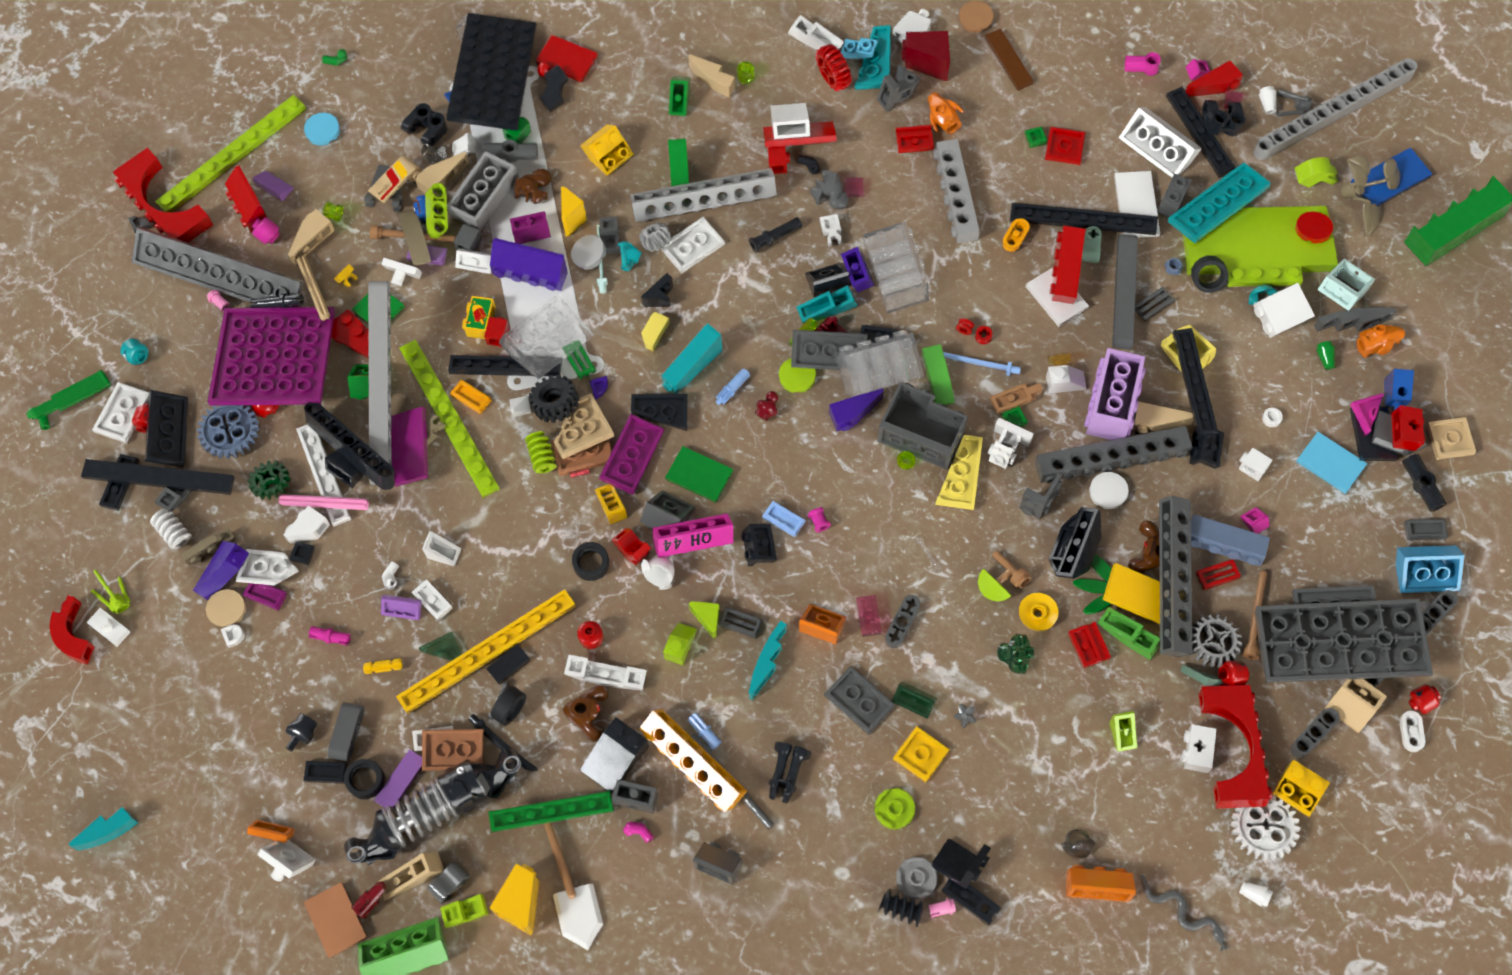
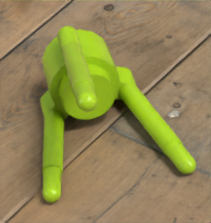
M96 569L93 570L97 579L110 595V602L94 589L91 590V593L103 602L112 613L120 614L126 611L130 606L129 602L131 600L127 595L122 578H117L122 595L120 593L114 594Z

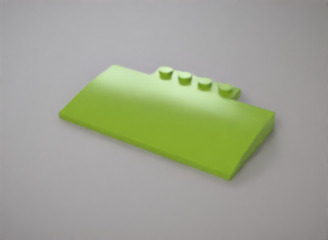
M1327 207L1242 208L1196 243H1193L1183 235L1187 275H1191L1194 263L1207 255L1216 256L1225 263L1228 270L1227 287L1292 286L1296 283L1302 285V273L1331 272L1338 265L1333 232L1327 241L1315 244L1309 240H1302L1295 230L1297 219L1305 212H1320L1329 217ZM1208 265L1200 270L1199 275L1221 274V271L1216 265Z

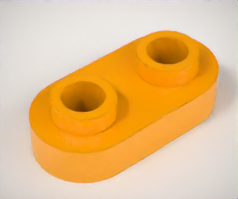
M1015 219L1003 237L1002 245L1005 250L1014 252L1020 248L1030 227L1025 219Z

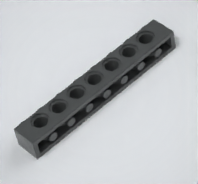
M1186 426L1038 454L1035 465L1040 483H1053L1058 473L1062 474L1061 479L1070 480L1079 475L1090 476L1099 471L1110 472L1115 468L1121 467V469H1126L1135 464L1146 465L1151 461L1158 460L1162 462L1171 457L1182 458L1189 454L1192 444ZM1165 443H1170L1173 447H1168ZM1147 447H1152L1155 451H1150ZM1129 450H1132V451H1134L1136 454H1135V455H1132V454H1130L1128 451H1129ZM1110 454H1115L1118 458H1112ZM1091 458H1097L1099 462H1094ZM1073 461H1077V462H1079L1081 465L1076 466V465H1074L1072 462H1073ZM1054 465H1060L1062 469H1056Z
M1170 496L1159 499L1160 654L1183 657L1192 655L1191 500Z

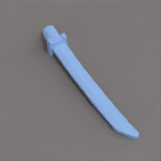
M943 352L944 357L1005 370L1006 376H1010L1011 373L1020 374L1021 367L1012 366V362H1008V365Z

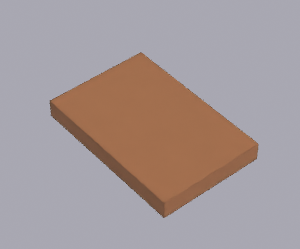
M607 439L562 459L555 447L554 440H551L559 476L604 466L612 452L610 441Z
M484 729L422 730V771H445L447 768L454 767L467 759L484 764Z
M342 882L304 901L328 958H332L368 939L358 915L351 908L353 904Z

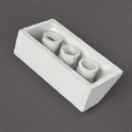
M1146 107L1138 108L1119 137L1170 177H1173L1174 173L1180 175L1193 162L1202 149Z

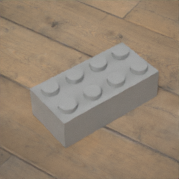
M485 151L447 204L450 217L467 226H475L481 232L516 182V178H519L515 165Z

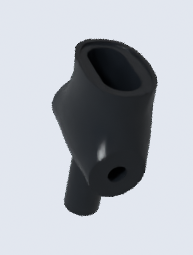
M300 713L286 728V733L292 738L285 748L292 752L299 741L309 744L313 739V732L318 723Z

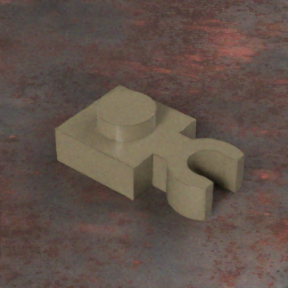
M437 415L430 419L429 424L426 422L427 446L438 437L435 432L442 430L446 426L442 421L437 424L441 419Z

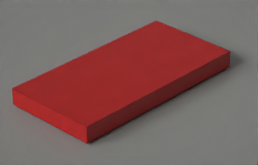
M833 121L809 123L810 136L774 139L772 126L763 127L765 147L836 142Z

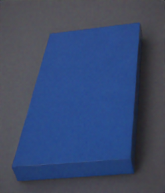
M1411 147L1390 158L1396 161L1400 171L1399 186L1394 190H1390L1386 181L1364 187V194L1361 195L1364 199L1370 200L1371 204L1379 206L1432 176V172ZM1385 162L1370 169L1367 183L1386 178L1384 175Z

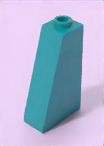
M709 323L701 329L661 375L662 385L668 392L672 391L674 394H678L723 351L721 334Z

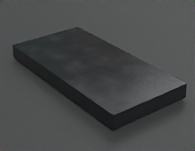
M151 390L148 400L145 461L184 467L188 397Z

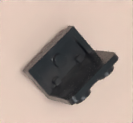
M947 839L931 865L934 869L966 889L971 880L976 882L982 872L979 869L980 866L984 868L988 863L990 857L987 854L991 848L983 844L978 854L975 855L952 839Z

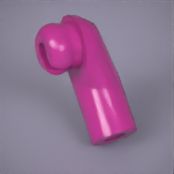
M630 821L623 828L625 835L639 834L646 843L654 838L645 824Z

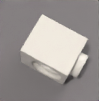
M1252 448L1249 453L1245 451L1239 460L1242 463L1239 470L1259 482L1270 466L1272 459Z

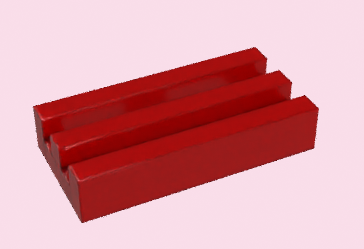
M1234 559L1196 571V576L1199 577L1203 591L1241 578ZM1229 566L1232 567V569L1222 571L1207 577L1203 576L1204 574L1217 571ZM1232 573L1235 574V575L1228 576V577H1225V578H1222V579H1219V580H1216V581H1213V582H1210V583H1206L1207 581H1210V580H1213V579H1216V578H1220V577H1223V576H1226V575H1229V574H1232Z

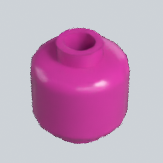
M268 217L262 220L258 218L252 225L254 228L253 236L263 244H272L280 234L278 232L279 226Z

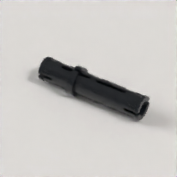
M301 293L253 298L250 300V303L255 304L250 305V308H289V306L303 305L304 301H299L298 299H304Z

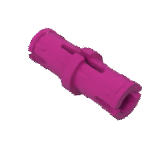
M311 626L309 630V638L322 640L328 644L337 643L348 646L351 638L350 633L334 631L333 628L323 629Z

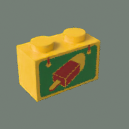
M477 296L471 297V301L467 303L466 307L467 317L463 319L462 329L465 330L467 337L485 339L484 335L489 317H494L496 310L494 299Z

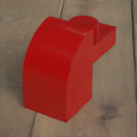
M623 529L611 540L618 550L634 565H637L650 553V546L646 542L640 541L631 529Z

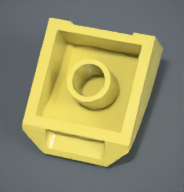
M1191 325L1178 328L1177 330L1192 328L1202 369L1209 365L1215 357L1216 348ZM1170 334L1162 341L1161 347L1175 366L1182 372L1173 334Z

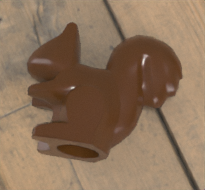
M537 169L532 174L516 178L515 199L519 198L520 194H524L526 197L525 201L528 202L531 198L533 204L547 200L548 193L538 190V187H545L551 182L550 172L546 169Z

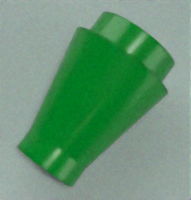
M1332 341L1317 344L1316 352L1324 366V370L1336 368L1335 345H1332Z

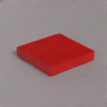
M1050 127L1045 160L1080 165L1086 132Z

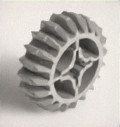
M1210 614L1207 616V619L1201 617L1200 622H1194V627H1192V654H1197L1196 661L1201 658L1203 659V665L1210 662V667L1212 668L1216 663L1220 668L1224 662L1236 660V655L1240 654L1241 650L1239 648L1242 647L1243 643L1239 641L1242 635L1236 634L1239 628L1232 627L1234 621L1227 623V617L1220 620L1219 614L1213 619ZM1204 630L1206 640L1201 644L1200 632ZM1212 638H1213L1214 640L1216 639L1217 641L1219 640L1218 643H1216V642L1214 643L1213 641H1212V642H1210V641L1212 640ZM1228 638L1230 649L1226 652L1224 642Z

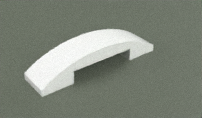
M568 655L564 674L594 684L630 690H643L647 670L628 666L627 668L588 661V658Z

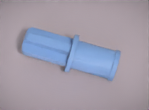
M697 713L689 717L688 721L699 733L698 737H702L712 750L722 743L711 730V726H708Z

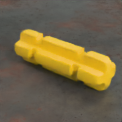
M400 658L393 659V661H375L373 664L368 662L363 665L364 674L388 672L392 669L396 671L403 668L402 659Z

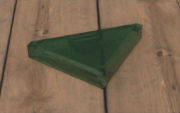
M452 632L419 647L422 653L449 661L462 655Z

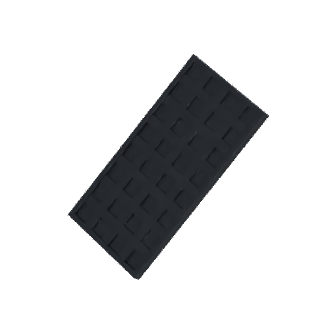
M474 13L467 14L446 121L518 131L537 23Z

